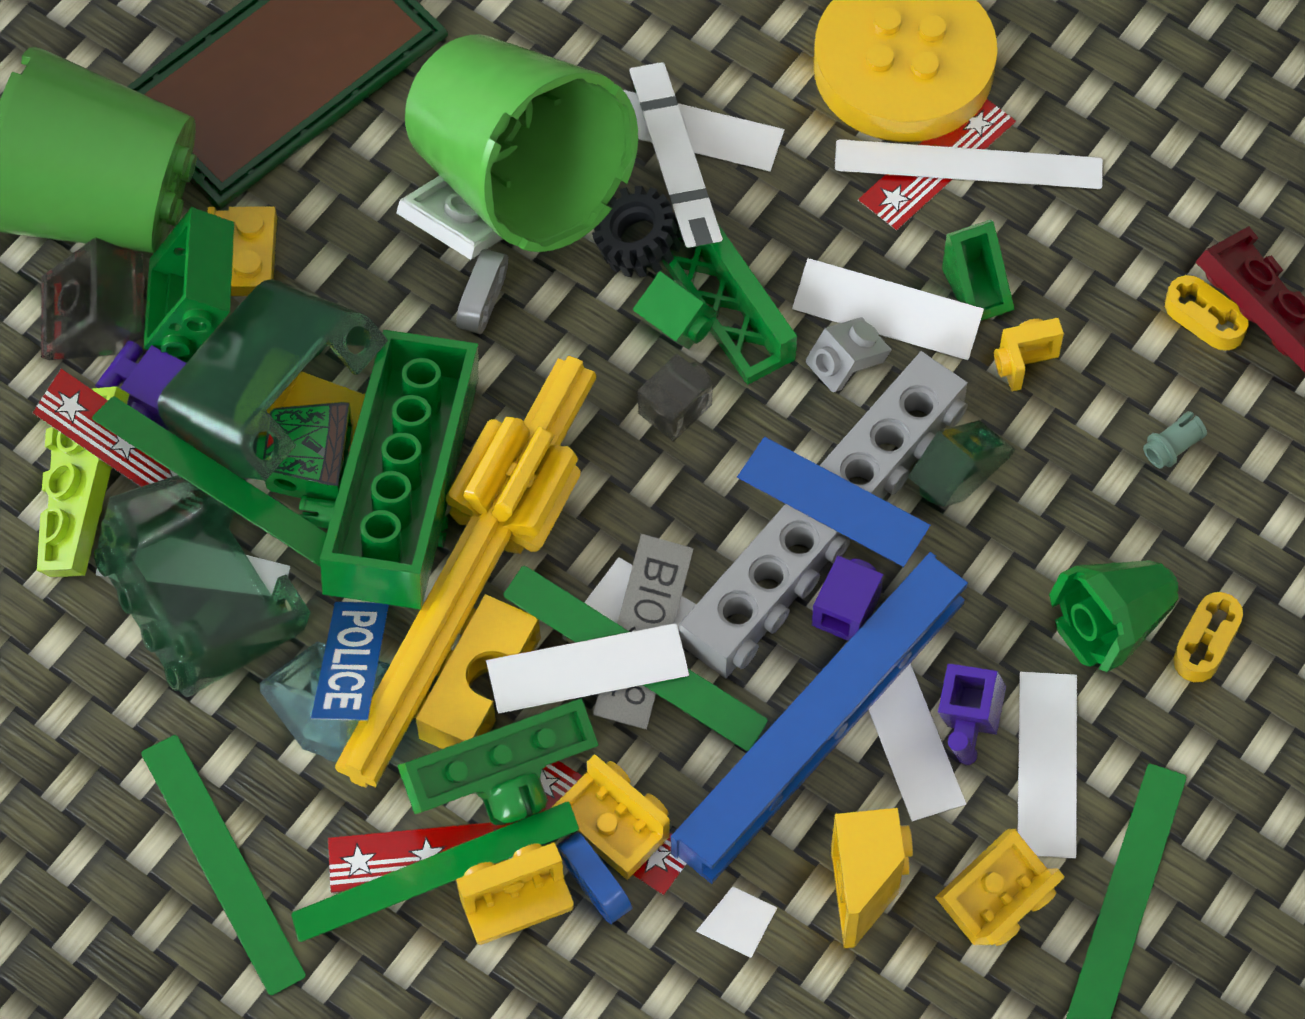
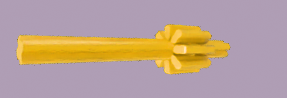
M567 356L566 360L557 359L524 421L508 416L505 417L503 423L496 419L489 420L446 495L448 505L452 506L449 514L458 524L466 525L375 691L371 700L368 720L359 721L335 764L336 770L349 776L351 782L365 788L368 785L377 786L503 551L521 554L525 548L530 552H537L544 545L580 477L581 471L576 466L578 457L570 447L560 445L597 378L594 371L584 368L583 361L571 356Z

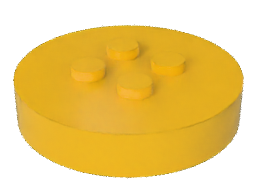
M832 0L823 12L816 30L814 47L815 81L823 100L833 113L857 131L878 139L894 142H918L937 138L967 123L981 109L988 98L994 79L997 59L996 34L989 16L977 0Z

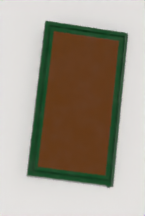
M243 0L127 87L194 117L196 132L193 154L197 155V161L190 182L213 207L220 211L448 37V32L417 0Z

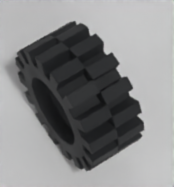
M635 186L634 194H630L627 187L620 189L622 197L616 200L612 196L608 203L612 210L594 228L595 232H592L593 239L606 263H609L611 269L618 273L621 269L624 276L632 277L635 269L639 277L647 276L646 268L652 266L654 272L657 273L662 270L659 264L661 260H665L668 264L674 260L670 249L679 252L681 247L678 238L683 237L675 212L665 195L662 194L660 196L654 188L650 187L646 193L643 186ZM640 221L653 222L652 230L641 240L635 242H623L621 240L623 233L631 225Z

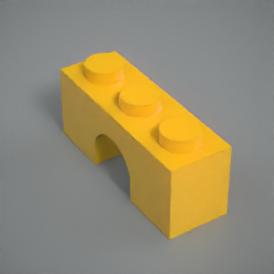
M485 594L478 608H472L459 632L462 636L454 650L450 649L437 673L439 678L431 692L428 691L414 716L419 739L443 749L490 732L496 722L493 701L475 693L470 687L478 676L489 672L486 660L534 651L541 639L539 619Z

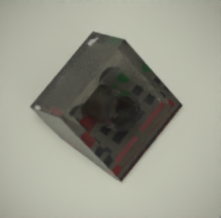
M95 237L41 276V358L60 360L117 355L127 341L136 342L144 336L143 290L145 287V277L143 275V254Z

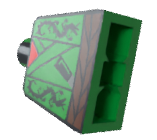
M338 402L274 408L269 414L267 435L240 433L237 446L238 462L262 464V474L266 488L272 492L297 498L308 495L309 497L336 501L351 448L354 423L350 404Z

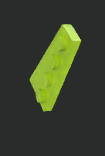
M117 386L92 389L107 400L114 396L124 403H128L130 394ZM50 427L46 429L45 447L51 450L50 470L43 472L42 490L49 495L48 508L40 514L37 571L49 577L85 576L112 467L55 428Z

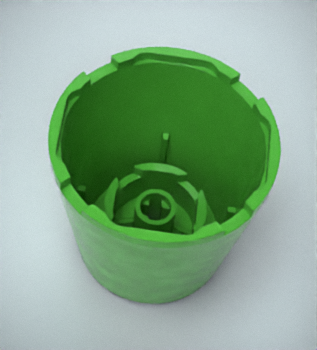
M474 34L462 36L438 49L425 62L416 75L406 102L405 126L408 138L416 152L498 236L526 251L545 252L560 249L588 234L612 210L607 204L616 192L620 182L628 183L635 164L638 148L637 118L629 97L620 86L600 73L487 35Z
M38 47L28 48L22 55L21 64L26 65L22 74L11 73L0 99V232L155 253L169 235L172 226H176L179 223L184 205L182 196L186 182H190L195 170L197 155L193 154L196 132L194 117Z

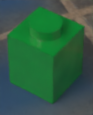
M661 271L632 309L688 350L694 343H700L707 336L713 325L711 319L717 312Z

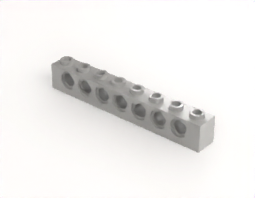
M920 351L819 466L847 481L853 477L867 479L869 483L857 486L881 499L888 492L895 495L908 479L910 474L908 469L917 459L921 461L926 460L935 449L939 441L937 436L946 426L953 428L965 414L968 404L965 403L968 382ZM918 410L924 412L927 416L914 417L908 412ZM885 443L893 444L898 449L886 451L881 449L879 445ZM785 504L679 624V634L682 647L725 679L736 667L740 669L745 668L757 653L759 648L757 643L767 631L773 634L783 625L790 612L788 607L798 596L805 598L811 593L819 581V571L828 561L834 564L837 555L843 556L850 544V539ZM793 545H803L809 548L810 551L796 554L788 548ZM764 579H772L780 585L773 589H765L757 583ZM733 614H742L749 620L743 624H733L727 621L726 618Z

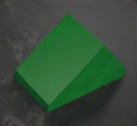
M990 219L948 233L946 235L942 270L957 301L983 308L981 321L1015 310L994 221Z

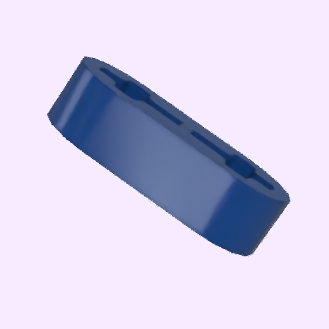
M578 831L556 845L562 862L609 924H613L633 909L622 887Z

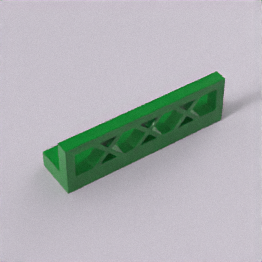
M718 224L723 238L721 242L696 246L693 260L673 255L674 260L670 264L665 260L661 261L678 284L704 303L714 305L713 309L717 312L711 319L713 325L710 332L742 379L749 385L796 360L797 335ZM701 256L703 257L705 262L700 261ZM684 270H689L688 276ZM696 272L716 276L720 282L717 294L696 289L693 284ZM725 291L730 297L724 296ZM720 307L740 311L744 316L742 329L721 325L717 319ZM749 325L751 326L754 332L748 331ZM732 339L738 340L737 346L734 344ZM748 342L764 346L771 356L750 367L741 353L744 343Z

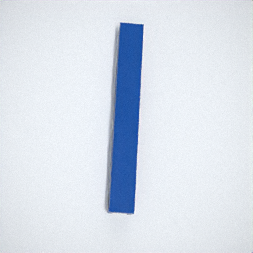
M929 552L671 835V855L676 859L678 857L712 884L961 608L965 599L960 594L966 589L968 582L938 561L936 555Z

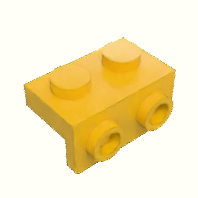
M593 755L587 761V772L552 807L569 802L579 826L578 832L603 860L628 880L669 838V812L655 796L649 793L643 796L630 785L631 780L619 765L612 761L606 764L598 756Z
M1007 829L935 898L973 945L995 944L1000 946L1018 933L1021 928L1018 922L1030 910L1034 912L1043 908L1055 897L1056 891L1054 887L1065 876L1058 868H1046L1016 829Z
M555 842L543 847L541 844L525 846L515 852L513 858L495 865L492 862L477 864L469 868L463 877L456 879L461 904L476 942L479 945L570 912L574 908V902L564 880L562 859Z

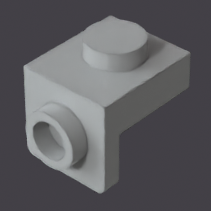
M863 317L825 328L807 356L806 364L831 392H837L843 389L853 372L884 363L892 349L879 336L877 330L867 323Z

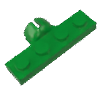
M580 698L397 766L414 814L422 813L470 794H476L483 800L490 822L494 825H504L524 819L530 814H537L547 806L548 799L540 780L541 770L544 767L599 745L583 700Z

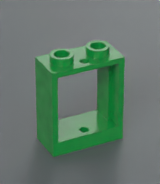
M191 207L149 259L143 349L148 350L152 345L160 349L161 352H166L187 363L230 313L234 222Z

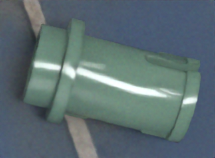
M1187 411L1160 434L1153 432L1147 437L1148 443L1143 446L1144 453L1155 467L1159 469L1164 466L1172 467L1177 463L1178 455L1207 436L1206 427L1198 416L1194 417L1193 412Z

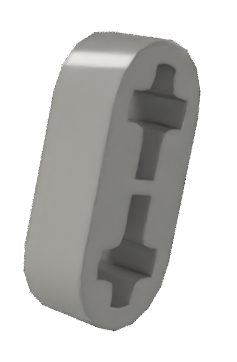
M484 249L480 252L459 304L456 318L457 328L477 334H482L485 330L506 277L508 268L507 254L489 249Z

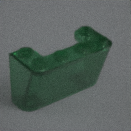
M274 279L265 280L254 288L163 389L158 401L159 415L177 437L239 477L266 481L297 446L266 410L305 366L327 346L333 350L353 375H359L388 342V339L371 319L362 313ZM347 345L365 347L359 354H353L349 351ZM267 431L274 440V449L268 458L261 460L253 451V442L259 433Z
M179 475L110 497L105 518L101 525L102 529L98 548L94 551V560L99 572L104 577L109 576L108 578L117 590L118 601L126 614H131L138 624L145 647L150 652H155L162 663L165 677L170 687L174 691L179 690L185 697H190L302 634L311 612L287 575L277 578L272 595L270 594L229 530L234 511L222 503L219 505L216 499ZM286 601L289 603L291 611L287 610Z

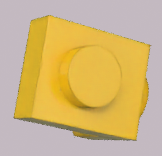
M1059 318L1044 321L1042 319H1030L1019 326L1003 329L1000 348L994 350V360L999 376L1007 377L1012 392L1022 389L1025 364L1059 357L1064 335Z

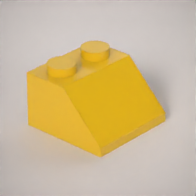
M898 808L835 814L831 857L844 949L854 948L899 894L902 875H909V857L913 855L912 837L909 825L900 826Z

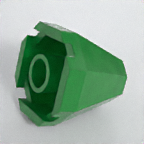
M1150 560L1074 566L1060 573L1049 594L1052 608L1060 604L1062 616L1055 619L1059 635L1081 664L1091 667L1100 663L1099 670L1106 672L1122 665L1168 615L1179 599L1178 582L1173 572L1162 563Z

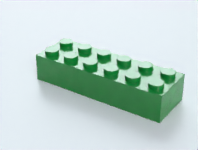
M383 329L320 556L322 595L422 609L448 505L446 495L454 481L479 381L478 343Z

